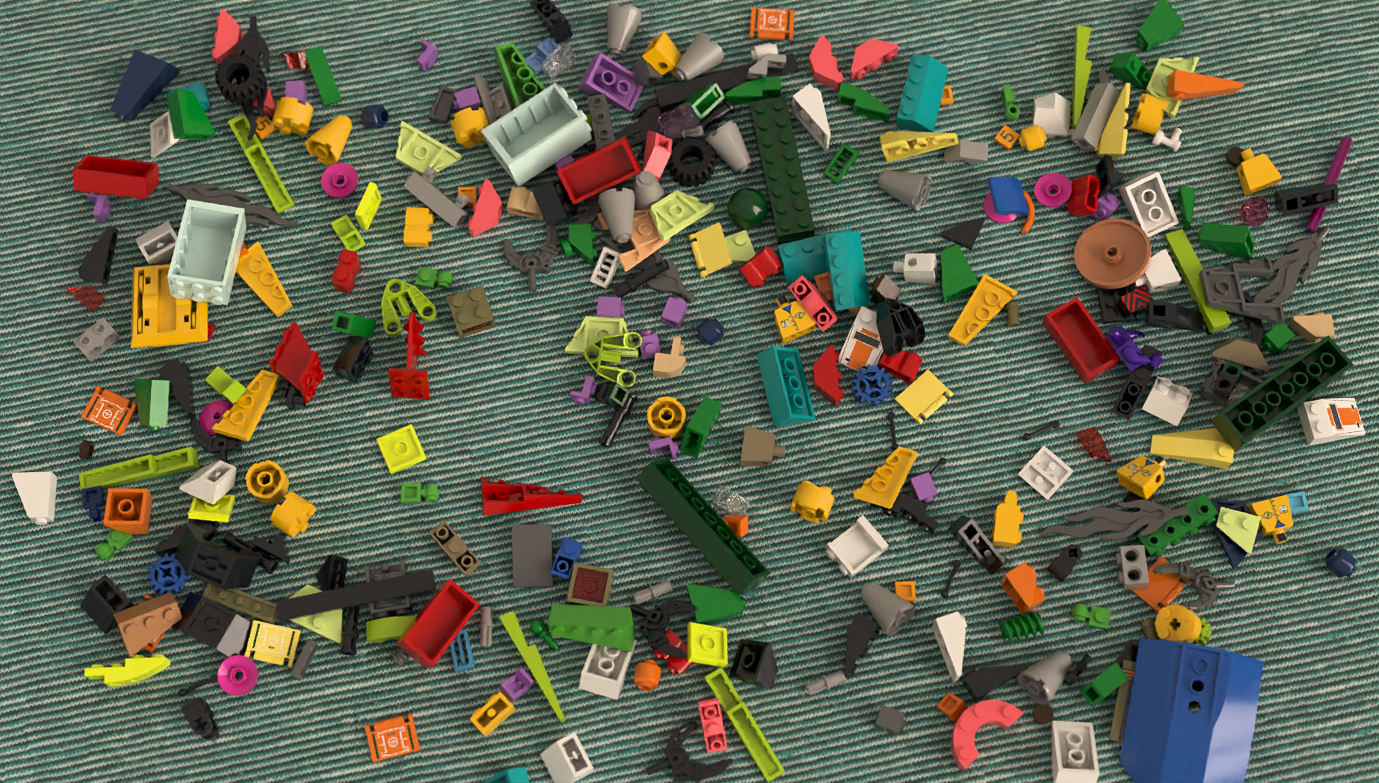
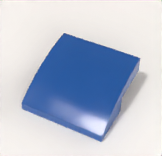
M990 177L987 179L995 213L1005 216L1011 213L1024 216L1029 213L1020 179L1010 177Z

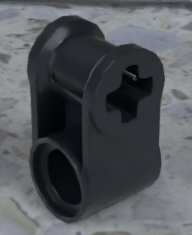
M1075 544L1068 545L1046 570L1062 583L1082 556L1081 548ZM1074 552L1075 556L1070 558L1069 554Z

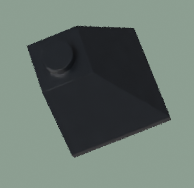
M741 639L729 677L757 687L772 689L778 667L771 643Z

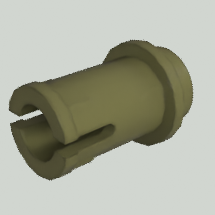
M1009 302L1005 307L1008 314L1009 327L1020 325V306L1018 302Z
M1152 619L1140 622L1142 625L1140 629H1143L1146 639L1159 640L1155 629V622Z

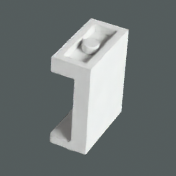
M862 515L852 527L834 541L826 544V554L832 561H837L839 564L838 568L845 576L848 575L852 578L885 552L888 544Z

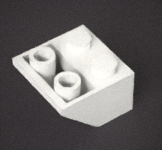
M169 221L135 240L149 265L156 266L163 265L172 260L178 236Z
M1157 376L1142 409L1178 426L1188 408L1193 393L1186 387L1173 384L1165 377Z
M219 460L198 470L179 489L205 502L214 504L234 487L237 467Z
M575 732L556 741L540 754L554 783H574L594 772V768Z

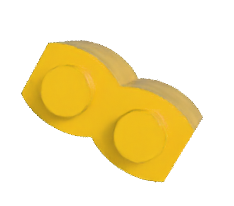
M407 207L404 228L405 247L428 248V243L432 242V231H429L430 225L434 223V214H431L429 208Z

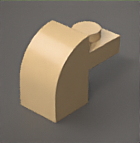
M673 337L671 354L655 353L653 377L673 378L684 370L686 366V356H683L685 345L681 344L680 337Z

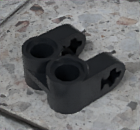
M198 696L181 706V710L194 733L207 741H213L218 738L220 730L212 710L205 699L202 700Z

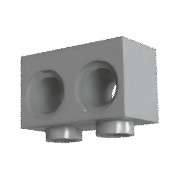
M102 317L73 342L92 362L121 337Z
M1144 545L1121 546L1119 552L1115 554L1116 565H1120L1121 571L1118 572L1119 584H1122L1123 590L1147 589L1149 577ZM1131 555L1135 558V561H1128L1125 556ZM1134 574L1138 579L1130 580L1128 575Z

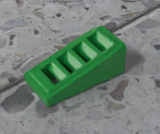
M843 143L823 174L838 184L856 161L859 153ZM845 152V153H847L848 155H850L851 158L848 159L847 157H845V156L842 155V154ZM841 158L848 163L845 165L838 159ZM835 163L841 166L843 170L841 171L834 166ZM832 169V170H834L835 172H837V173L839 174V176L836 177L835 175H833V174L830 173L829 171Z
M1181 186L1177 197L1183 228L1188 229L1192 223L1196 190L1195 188Z

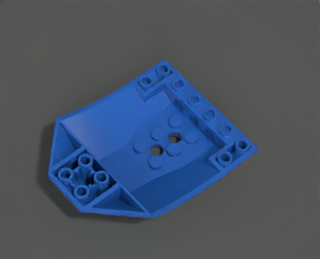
M1140 638L1119 760L1133 782L1244 783L1252 744L1264 661L1224 649L1192 643ZM1193 682H1201L1203 690L1201 692L1194 691L1192 689ZM1192 701L1198 702L1200 711L1197 713L1191 712L1188 708L1189 703Z

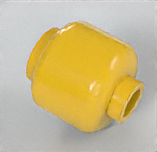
M1038 125L1022 129L1021 137H1018L1021 148L1025 147L1029 152L1042 148L1045 141H1047L1043 127L1039 128Z

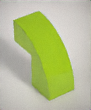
M219 366L204 381L232 404L247 390L236 379L233 380Z
M416 616L388 617L366 622L367 642L382 643L389 639H399Z

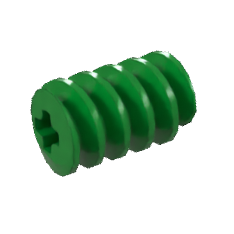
M1033 611L1030 612V615L1025 613L1022 615V618L1017 615L1014 620L1011 617L1007 618V623L1003 619L999 621L1001 635L1005 642L1008 638L1013 643L1015 636L1018 641H1021L1022 634L1026 639H1029L1030 632L1033 637H1036L1037 630H1039L1041 635H1044V625L1039 612L1036 614Z

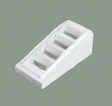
M603 247L590 282L607 289L620 263L618 255L622 253L609 247ZM607 255L614 256V260L608 258ZM604 261H606L608 263H611L612 266L609 267L603 263ZM601 268H603L605 270H608L609 273L606 274L604 272H601L600 270ZM597 276H603L606 278V280L603 281L601 279H598Z

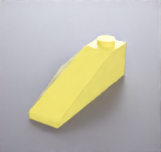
M1126 83L1120 91V95L1098 144L1094 148L1096 157L1109 155L1112 156V159H1119L1125 154L1127 129H1124L1128 121V114L1125 112V109L1129 105L1130 83Z
M889 131L880 136L881 147L887 163L959 144L956 133Z
M1211 428L1153 435L1149 454L1227 469L1232 464L1234 450L1217 429Z

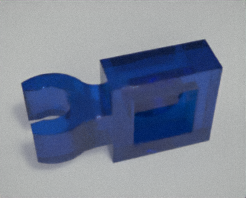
M100 485L81 489L83 508L85 510L89 509V517L93 519V523L101 521L99 507L105 506L103 487Z

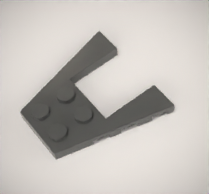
M1270 256L1262 260H1249L1243 264H1239V262L1233 263L1228 267L1219 266L1204 269L1199 273L1206 306L1283 324L1286 320L1282 304L1245 303L1239 275L1271 276L1273 268Z

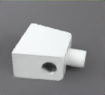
M1164 249L1151 257L1145 273L1132 284L1135 288L1144 285L1147 291L1152 293L1178 287L1181 278L1169 254Z
M905 254L904 262L894 261L893 272L904 273L905 281L936 285L938 267L935 254Z

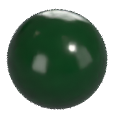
M739 189L728 200V216L740 228H755L767 216V201L764 195L756 189Z

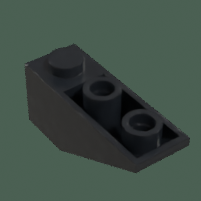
M534 0L530 3L542 24L557 44L573 36L567 18L551 0Z
M1149 301L1145 308V327L1202 331L1203 316L1199 311L1173 303Z
M189 519V522L183 527L180 526L175 529L171 537L162 540L157 545L155 552L161 557L165 556V553L169 555L176 553L188 523L206 530L204 540L209 542L219 532L209 520Z
M860 612L857 613L847 630L844 661L845 678L848 674L853 675L858 667L856 661L859 657L864 658L869 650L866 647L870 640L874 642L879 634V631H877L879 624Z

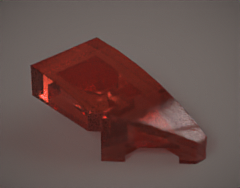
M293 50L280 53L281 57L286 59L290 70L296 67L303 71L310 68L304 51Z
M92 286L68 287L66 289L92 313L106 300Z
M1095 426L1077 433V438L1085 451L1089 452V457L1094 458L1095 456L1105 459V462H1111L1107 447Z

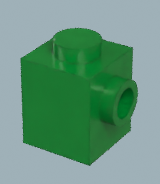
M1284 323L1278 324L1262 338V345L1265 350L1273 355L1278 351L1282 353L1290 346L1288 343L1295 337V334Z

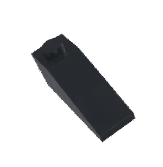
M1336 184L1291 187L1274 191L1276 210L1283 215L1339 203Z
M109 226L83 259V264L79 267L81 279L108 285L119 230Z
M175 358L157 371L164 380L170 381L169 388L190 418H196L192 378L188 374L191 370L185 361L181 363L178 358Z
M961 515L948 528L963 548L990 575L994 574L1005 563V560L972 518Z
M1026 664L983 667L978 670L973 668L964 674L965 678L962 680V683L976 702L1018 676L1021 671L1028 667Z

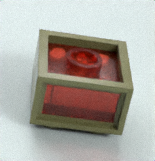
M483 285L446 297L460 338L496 327Z
M574 563L567 604L608 606L615 576L614 570Z

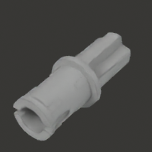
M701 125L694 127L682 126L679 129L668 130L667 136L672 141H677L683 137L688 139V136H701L704 134Z
M667 579L664 582L653 586L649 585L648 588L634 593L633 598L636 604H641L653 598L656 600L658 596L673 591Z
M491 607L481 608V621L479 629H481V647L491 646L492 629H494V609Z
M841 669L827 676L822 675V678L806 684V690L809 695L825 689L830 690V687L846 682L845 675Z

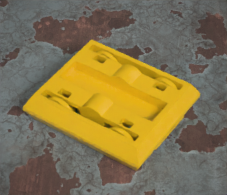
M170 264L133 268L131 348L160 347L208 341V302H196L192 299H177L170 296L167 278Z

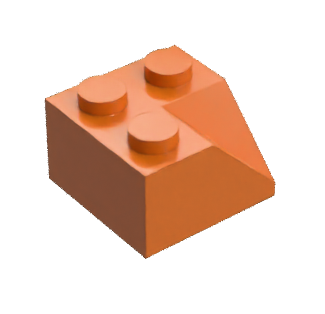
M108 488L104 526L127 534H148L153 500L149 490Z
M1026 562L1005 574L1000 582L1022 615L1038 607L1045 600L1043 590L1039 586L1036 587V572Z

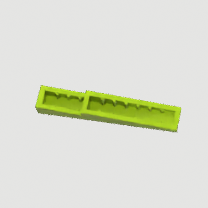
M1077 25L1074 34L1071 129H1076L1081 117L1092 61L1085 60L1092 28Z
M243 113L229 120L228 123L277 213L280 214L295 206L256 134H254L250 141L247 139L250 124L245 114Z
M1183 229L1165 234L1164 237L1193 302H1197L1209 332L1212 333L1228 328L1231 320L1226 311L1206 306L1199 273L1204 269Z
M187 447L157 456L150 454L79 473L81 492L84 493L199 469L197 450Z
M514 611L499 616L561 723L565 722L566 720L536 644L528 647Z
M720 667L704 677V680L715 698H718L720 706L766 781L770 782L783 774L785 770L723 668Z

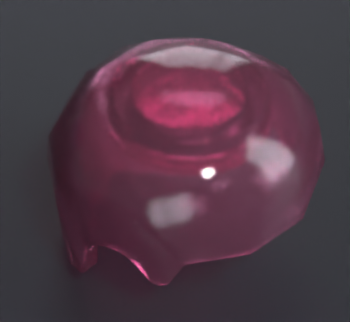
M1259 196L1250 197L1242 204L1240 217L1246 225L1252 227L1261 226L1269 217L1268 210L1270 206L1264 198Z

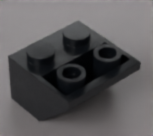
M562 181L550 182L532 191L546 225H554L578 215L576 212L577 206L576 204L573 205Z
M350 336L332 368L337 376L353 383H357L358 379L363 377L364 367L367 362L369 363L372 360L374 354L368 339L362 336Z
M104 575L89 588L80 606L100 629L107 634L117 625L113 614L135 605L112 579Z

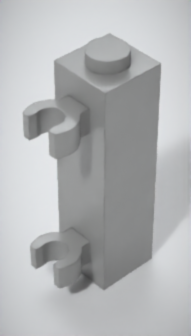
M1109 82L1096 84L1092 93H1086L1084 101L1088 102L1076 129H1070L1067 137H1071L1073 143L1082 150L1096 148L1120 95V92L1113 84Z
M429 166L424 171L423 176L416 172L410 174L406 178V183L403 187L451 226L459 229L469 216V213L463 208L471 199L461 193L456 202L451 200L430 183L437 176L438 172Z

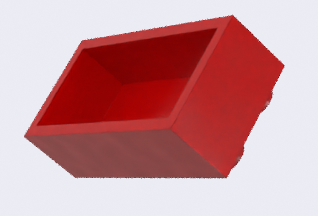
M623 136L559 167L557 173L574 205L641 173L642 169L626 136Z
M85 155L72 170L74 190L81 191L82 193L94 192L100 195L129 196L141 200L147 199L159 185L158 163Z
M1078 297L1045 315L1042 324L1084 384L1117 366L1121 358Z
M449 579L440 585L395 644L425 669L431 668L446 651L480 604L454 581Z

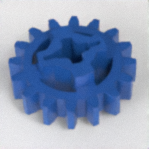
M867 365L866 370L862 367L860 368L861 374L855 373L854 376L857 380L853 379L851 383L856 386L852 387L851 390L857 392L854 397H860L861 404L866 401L869 407L871 402H873L876 407L878 401L883 404L885 403L884 397L889 399L891 396L888 392L893 391V388L889 386L893 383V380H888L890 373H883L884 367L878 370V365H875L873 369H871L870 365ZM867 374H875V376L868 377ZM881 378H882L883 381H884L885 389H884V387L881 385V381H880ZM872 382H874V383H875V387H873L872 389H870V388H869L870 384H871ZM860 383H861V385H863V387H864V392H863V393H862V391H861V389H860ZM874 394L878 395V397L875 398L869 397L870 395Z
M165 553L163 559L157 556L158 562L152 561L153 568L147 569L151 573V575L147 576V579L151 581L149 586L151 588L154 587V591L156 593L160 592L161 595L167 594V592H171L173 595L174 591L180 594L181 587L187 588L184 584L185 581H191L187 577L189 574L185 572L174 553L171 557L168 553ZM164 571L171 573L174 579L166 576Z

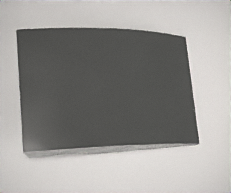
M552 524L512 525L514 588L553 587V575L550 574L553 566Z

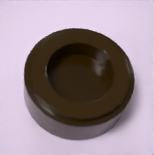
M1240 147L1230 148L1226 154L1227 162L1232 166H1239L1244 162L1240 154L1244 150Z
M84 440L80 446L79 456L80 459L89 460L94 452V443Z
M1038 704L1033 709L1032 716L1038 724L1044 725L1053 719L1054 712L1048 704Z

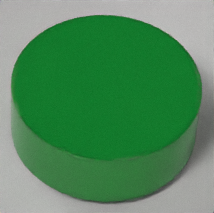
M568 239L560 240L559 244L565 258L572 256L573 251Z

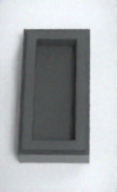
M440 86L429 115V120L447 125L454 107L453 100H456L454 93L458 92V90Z
M309 638L290 674L299 681L302 680L319 647L315 641Z

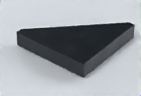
M982 217L942 231L939 237L972 250L985 218Z
M1087 653L1064 681L1068 686H1072L1078 679L1079 675L1092 660V657Z

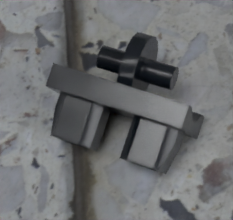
M286 381V384H279L278 388L283 391L281 397L286 398L285 404L288 405L289 409L294 410L295 407L305 408L306 403L299 390L288 381Z

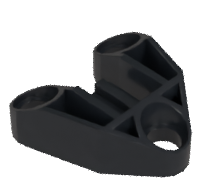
M891 298L878 302L876 324L883 351L887 356L892 357L902 351L903 337L910 347H915L924 341V324L911 306Z

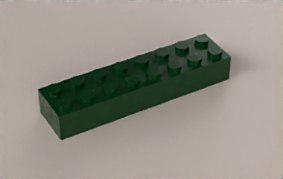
M786 96L749 102V114L777 245L814 237L815 228Z
M1328 335L1222 410L1210 422L1233 450L1237 452L1345 374L1354 364Z
M669 458L650 462L636 478L640 482L641 488L648 491L653 497V501L663 508L666 516L678 525L680 532L685 534L691 540V544L701 551L704 559L717 569L718 575L730 584V588L735 593L741 595L755 589L770 574L769 570Z

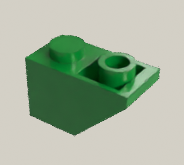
M1133 52L1115 54L1109 67L1119 80L1130 83V85L1142 90L1146 89L1152 76Z
M591 223L569 225V242L572 251L589 265H594V258H597V248L593 247V241H596V231L592 230Z
M335 311L331 330L372 338L376 320L342 311Z
M1114 663L1080 692L1090 705L1094 707L1127 681L1129 677L1117 663Z

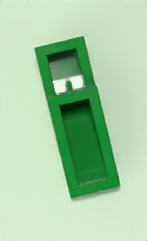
M322 46L304 51L324 106L327 107L341 102V96Z
M781 76L760 78L741 84L726 92V99L731 104H749V102L759 101L762 98L780 97Z
M714 82L694 94L667 117L676 129L682 128V126L690 127L696 120L701 121L726 96L718 84Z
M841 82L837 103L854 107L853 114L889 122L891 111L880 100L865 90Z

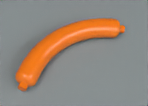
M1024 192L1029 213L1021 229L1022 234L1028 233L1035 217L1034 204L1027 192Z

